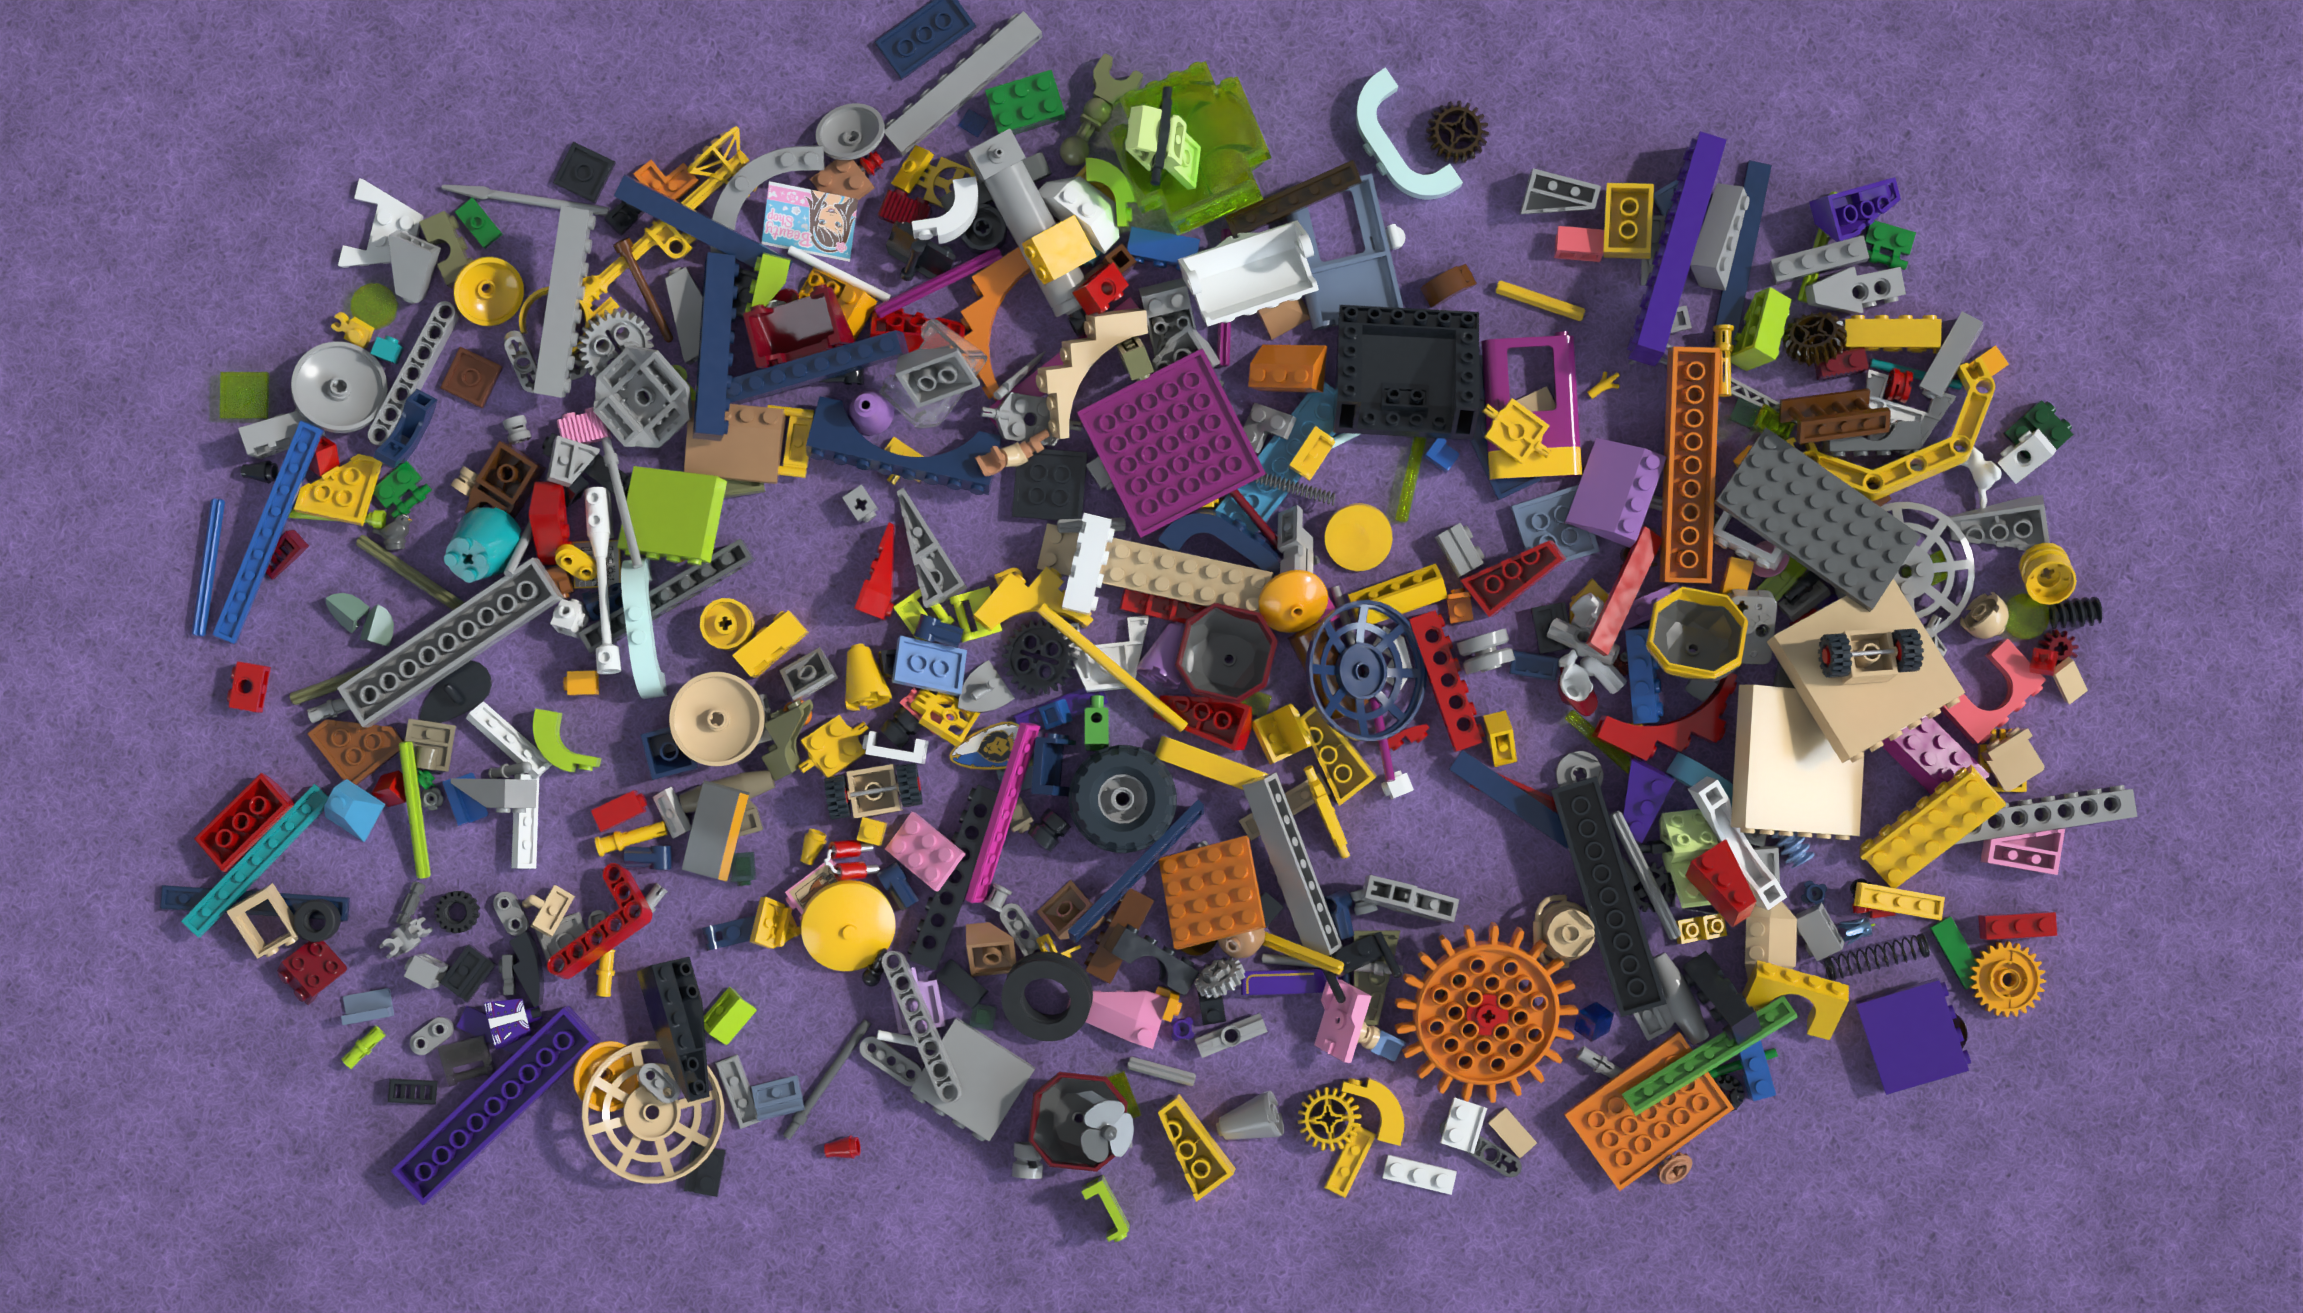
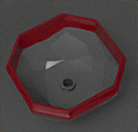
M1213 603L1186 620L1175 666L1192 694L1239 704L1267 687L1278 640L1261 613ZM1228 656L1234 658L1232 663H1226L1225 659Z
M1058 1072L1033 1093L1028 1141L1049 1167L1097 1172L1115 1157L1111 1152L1108 1141L1109 1153L1104 1161L1096 1162L1089 1159L1082 1151L1080 1136L1084 1130L1094 1128L1085 1125L1083 1121L1077 1122L1074 1118L1076 1114L1084 1115L1085 1111L1094 1104L1105 1100L1123 1103L1124 1112L1127 1113L1128 1102L1107 1076Z

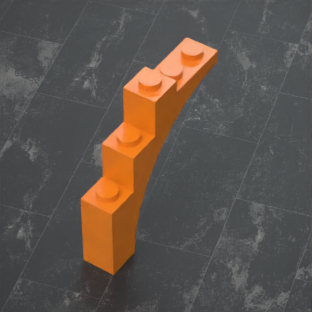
M1019 247L972 276L974 283L971 287L978 297L981 295L983 297L961 311L963 318L960 319L961 323L965 325V329L967 331L971 329L972 332L964 336V341L950 345V348H958L968 365L972 364L970 368L977 379L981 378L985 384L982 390L988 399L993 397L995 402L998 400L994 397V392L999 386L995 380L990 361L989 344L991 328L997 310L1007 293L1020 279L1031 271Z

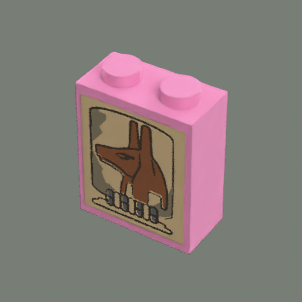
M832 858L828 861L833 867L837 864ZM824 862L785 892L788 897L785 899L793 910L795 908L798 909L801 913L799 917L801 920L804 908L811 897L823 887L838 882V880H836L830 867L825 865Z

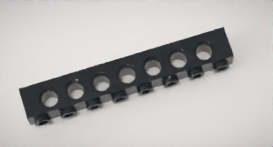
M977 785L976 789L972 787L967 799L971 802L968 811L964 809L959 819V823H962L959 832H954L951 840L959 849L967 848L970 851V858L967 861H960L955 868L962 875L960 882L953 883L948 877L940 890L936 891L934 898L929 897L925 910L928 911L926 919L920 920L916 932L920 933L917 942L912 941L908 950V954L911 955L910 961L937 970L967 894L997 799V791L981 785ZM978 804H984L987 807V814L982 818L977 817L974 812ZM969 826L977 827L979 834L976 839H969L967 837L966 830ZM945 891L953 895V901L950 905H945L941 902V894ZM936 913L943 915L945 919L944 924L940 927L932 923V917ZM931 935L935 938L936 945L934 948L929 949L925 947L923 943L925 936Z

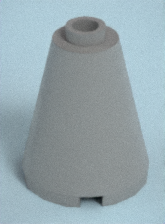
M1272 1091L1263 1092L1219 1117V1122L1216 1123L1219 1136H1223L1225 1140L1282 1136L1284 1134L1283 1118L1281 1113L1278 1114L1276 1108L1278 1102Z

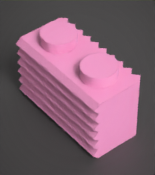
M594 407L585 409V413L576 415L575 412L562 415L563 419L557 420L561 437L583 444L600 442L605 437L612 439L609 428L594 413Z

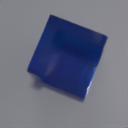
M1594 1002L1578 1011L1574 1030L1592 1042L1610 1031L1614 1013L1600 1003Z

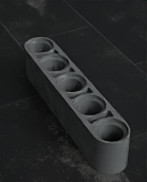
M1042 152L1023 160L1034 183L1052 174ZM977 180L978 204L993 202L994 200L984 182L980 184ZM954 191L939 198L945 213L954 204Z

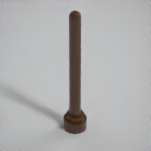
M630 237L622 239L613 244V247L617 254L619 253L621 257H624L664 340L670 343L673 341V335L632 254V247L634 245Z

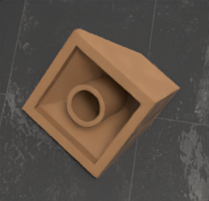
M1302 298L1294 301L1287 300L1281 302L1276 307H1265L1256 312L1271 340L1310 319L1309 311Z
M1070 880L1037 913L1055 935L1062 940L1069 938L1068 930L1094 904ZM1103 916L1084 936L1090 935L1106 918Z
M990 922L966 924V947L971 976L1009 973L1017 962L1013 937Z

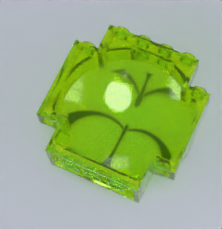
M1206 61L1202 63L1195 62L1186 70L1181 72L1174 71L1163 80L1151 81L1144 88L1128 91L1124 94V97L1119 98L1127 119H1129L1131 107L1145 105L1159 109L1163 87H1172L1171 116L1178 115L1187 124L1186 133L1201 147L1196 189L1187 190L1165 168L1161 171L1160 185L1155 186L1150 183L1152 172L1148 171L1126 150L1125 140L1128 135V124H1119L1112 129L1113 131L1108 132L1142 214L1150 210L1165 209L1170 224L1176 235L1179 236L1263 200L1252 171L1272 157L1238 76L1235 78H1225L1220 84L1216 85Z

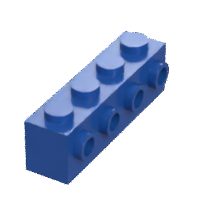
M1650 626L1632 627L1625 631L1633 724L1656 723L1663 716V703L1659 702L1661 680L1657 679L1659 666L1646 647Z

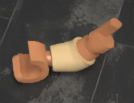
M1044 429L1030 437V441L1027 443L1026 441L1020 444L1016 442L1001 449L997 446H992L991 452L983 456L979 455L975 457V460L984 476L994 475L1004 467L1020 466L1028 462V458L1033 456V452L1039 453L1044 450L1041 441L1048 438L1050 434L1047 429Z

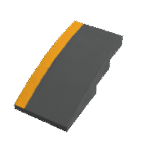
M704 780L682 870L728 881L750 792Z

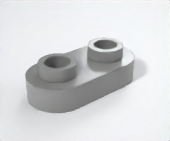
M507 891L497 894L494 898L493 906L506 931L514 936L525 933L529 928V919L515 894ZM503 899L509 902L506 908L501 905ZM515 919L520 923L518 928H514L512 925Z
M438 1017L432 1020L411 1037V1050L418 1055L430 1053L452 1036L454 1031L452 1021L446 1017ZM438 1025H442L444 1028L442 1034L437 1031ZM419 1039H423L425 1041V1046L423 1048L419 1047L418 1045Z
M648 1063L640 1068L638 1072L639 1082L660 1102L668 1104L677 1100L680 1095V1088L662 1068L654 1063ZM648 1071H651L654 1074V1078L652 1080H648L646 1078V1073ZM665 1087L670 1088V1096H665L663 1094V1089Z

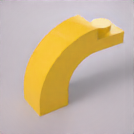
M1349 1077L1348 1081L1343 1080L1340 1088L1341 1091L1368 1098L1377 1105L1380 1112L1377 1140L1401 1146L1404 1133V1116L1401 1106L1393 1093L1385 1085L1369 1077L1365 1086L1362 1085L1363 1081Z

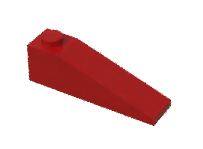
M890 522L878 547L877 553H879L878 558L875 557L871 564L869 573L871 578L870 580L865 579L854 608L859 612L884 621L886 616L891 617L895 606L892 603L895 525Z
M1160 695L1159 700L1188 723L1183 730L1234 751L1245 749L1252 730V706L1242 702L1235 704L1209 697ZM1156 711L1154 712V718L1170 724Z

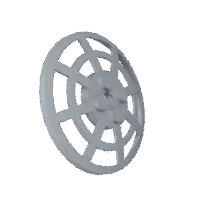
M1913 502L1885 504L1881 508L1885 511L1892 510V515L1903 523L1902 509L1923 511L1940 519L1932 530L1919 524L1904 523L1914 531L1927 535V537L1920 546H1914L1902 564L1910 567L1911 575L1905 579L1897 572L1893 578L1914 612V598L1919 597L1923 593H1926L1935 601L1927 608L1915 612L1918 618L1931 614L1940 606L1951 614L1937 626L1935 631L1939 633L1960 615L1971 595L1975 578L1972 550L1960 528L1940 511L1924 504ZM1947 525L1959 538L1967 560L1953 561L1949 547L1940 537ZM1935 542L1942 550L1946 562L1933 564L1928 555V550ZM1968 569L1966 590L1962 600L1956 606L1947 599L1953 586L1955 570ZM1947 571L1946 584L1942 593H1940L1931 586L1934 573ZM1834 587L1838 599L1845 597V594Z

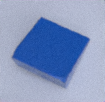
M1065 699L1038 708L1046 730L1073 720Z

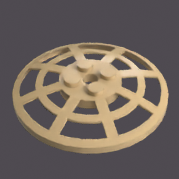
M646 1041L622 1048L609 1056L598 1067L584 1093L581 1119L589 1147L596 1158L607 1169L629 1181L643 1184H659L687 1175L708 1158L721 1134L724 1122V1102L719 1083L708 1066V1080L713 1090L709 1091L710 1097L689 1103L686 1098L677 1099L668 1104L660 1102L638 1079L640 1068L646 1065L643 1063L641 1050L661 1049L658 1041ZM632 1054L634 1067L622 1073L612 1084L600 1078L602 1073L613 1062L624 1055ZM654 1063L657 1064L660 1068H662L666 1073H668V1075L675 1081V1078L668 1065ZM634 1074L637 1075L639 1088L630 1095L618 1089L627 1078ZM596 1086L607 1093L602 1107L603 1122L589 1125V1102L591 1093ZM668 1087L663 1089L665 1096H670L671 1090ZM612 1097L625 1103L623 1116L610 1120V1104ZM715 1099L716 1119L712 1135L709 1139L697 1132L701 1121V1103ZM654 1106L658 1109L656 1119L651 1120L647 1118L645 1114L647 1107ZM694 1106V1118L690 1129L679 1123L681 1109ZM626 1125L630 1133L633 1134L627 1147L617 1139L613 1129ZM606 1131L611 1143L623 1153L617 1166L612 1164L601 1153L592 1135ZM673 1131L686 1137L676 1148L667 1152L664 1138ZM641 1140L654 1141L658 1155H643L635 1151ZM692 1141L705 1147L692 1163L681 1170L673 1171L670 1158L683 1152ZM631 1159L641 1162H661L664 1175L644 1177L631 1174L625 1170Z

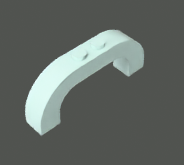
M1385 67L1365 84L1357 103L1356 124L1360 136L1365 142L1363 147L1370 157L1373 155L1377 160L1376 167L1381 175L1384 176L1386 174L1392 184L1401 192L1424 200L1447 196L1463 184L1451 164L1433 174L1422 175L1415 173L1405 164L1378 123V106L1383 100L1397 92L1398 85Z
M641 558L643 566L637 569L633 568L632 560H624L621 567V589L629 654L635 684L642 699L667 696L665 674L661 672L657 660L648 587L649 581H652L650 559Z

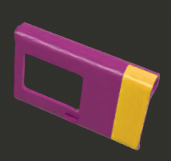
M1564 331L1556 332L1555 336L1502 338L1481 341L1485 406L1489 404L1498 412L1510 400L1507 350L1509 348L1550 346L1553 350L1556 408L1551 411H1531L1550 425L1543 434L1541 443L1552 451L1547 458L1534 451L1529 454L1523 464H1520L1487 440L1490 480L1545 476H1582L1574 336H1570L1569 332ZM1486 415L1487 431L1491 427L1493 420L1488 415Z

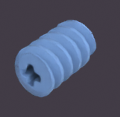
M1775 830L1771 838L1780 839L1775 846H1784V850L1780 855H1789L1785 864L1793 863L1794 865L1791 868H1794L1814 856V852H1806L1810 845L1808 843L1801 844L1805 837H1798V832H1793V836L1779 835V830Z

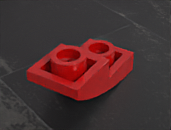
M1427 724L1418 725L1387 739L1389 750L1395 751L1404 744L1402 740L1404 737L1410 743L1416 741L1418 744L1428 736L1426 731L1430 727Z

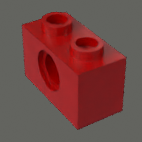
M1114 262L1099 268L1072 293L1087 315L1095 312L1101 314L1110 307L1108 303L1114 302L1124 295L1122 291L1129 284Z
M237 661L231 673V678L233 679L232 689H229L227 694L229 708L262 713L271 667ZM249 680L252 684V689L246 693L243 686Z

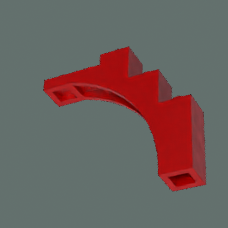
M1730 673L1728 676L1720 679L1718 686L1705 702L1677 720L1654 726H1638L1621 722L1609 716H1601L1591 737L1641 761H1647L1648 758L1651 759L1657 748L1655 743L1675 752H1682L1690 744V733L1709 743H1717L1718 740L1722 739L1726 730L1724 728L1726 722L1718 717L1726 710L1727 697L1734 692L1737 685L1735 680L1738 675Z

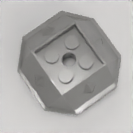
M629 346L596 378V401H594L593 411L625 447L659 448L693 417L689 385L658 350ZM644 391L648 393L649 400L645 398Z

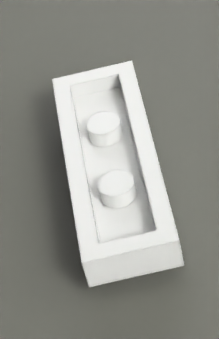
M1387 1155L1382 1178L1452 1195L1457 1171Z

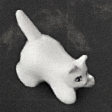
M1973 447L1969 459L1960 465L1970 469L1978 487L1980 508L1983 509L1986 508L1987 504L1986 491L1992 487L1995 481L2001 478L2002 472L2001 468L1994 462L1985 461L1983 454ZM1965 448L1959 450V452L1966 451Z

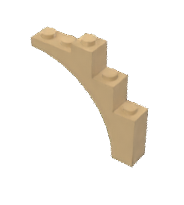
M1134 308L1086 315L1084 330L1087 338L1062 341L1060 357L1063 365L1037 368L1036 385L1040 392L1047 393L1049 396L1046 399L1047 408L1050 411L1048 428L1053 437L1059 439L1069 438V419L1073 400L1089 368L1101 355L1116 344L1131 337L1148 333L1146 310Z

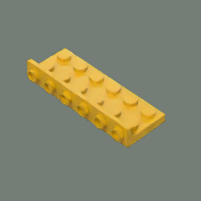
M1972 765L1967 768H1960L1953 775V779L1939 784L1932 795L1922 797L1916 803L1915 808L1911 811L1906 810L1902 812L1894 824H1887L1879 831L1878 836L1873 840L1871 838L1867 839L1860 846V858L1862 860L1866 859L1891 888L1896 889L2006 806V802Z

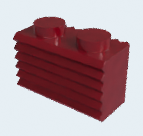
M895 188L894 191H887L878 212V217L891 224H894L897 220L900 223L908 222L912 225V221L929 219L932 208L928 206V201L919 197L913 200L907 197L908 194Z
M1864 347L1843 351L1842 354L1837 355L1836 360L1829 359L1828 364L1825 362H1821L1819 366L1814 364L1816 377L1819 381L1822 379H1834L1835 377L1839 378L1840 376L1844 377L1845 375L1861 374L1869 368Z

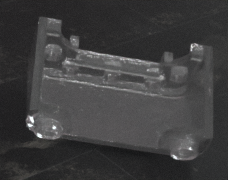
M930 319L922 326L921 337L924 339V342L919 349L958 348L974 375L977 376L987 361L988 357L986 354L936 319ZM892 374L884 379L883 386L879 391L916 428H930L940 425L964 394V392L917 408L897 376Z

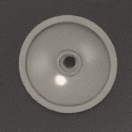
M858 103L846 104L833 109L822 118L816 129V141L818 146H824V154L838 160L857 159L867 155L879 145L885 132L884 121L880 113L871 106Z

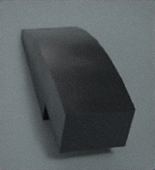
M528 931L509 942L520 960L519 963L512 967L535 1008L543 1004L544 974L537 945L531 932Z

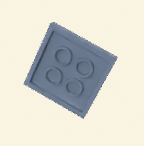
M1578 485L1511 506L1525 551L1544 542L1553 541L1566 557L1563 563L1600 551L1593 533L1565 523Z

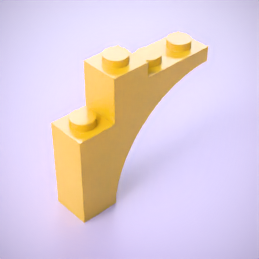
M1045 567L1029 587L1025 585L1026 580L1017 573L1013 575L1010 572L972 616L990 632L998 624L1015 615L1037 612L1045 603L1058 615L1079 623L1084 629L1093 621V618L1089 615L1062 609L1066 590L1061 592L1058 588L1064 581L1061 580L1062 575L1056 569H1049L1048 567Z

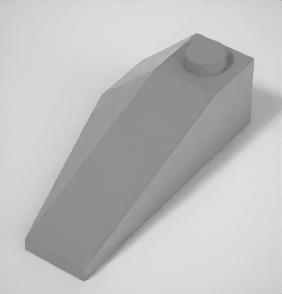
M2043 495L2018 498L1987 506L1983 509L1979 508L1948 516L1960 528L1970 543L1994 544L1996 547L2003 548L2004 546L2014 547L2023 551L2036 544L2050 543ZM1950 528L1951 540L1960 541Z

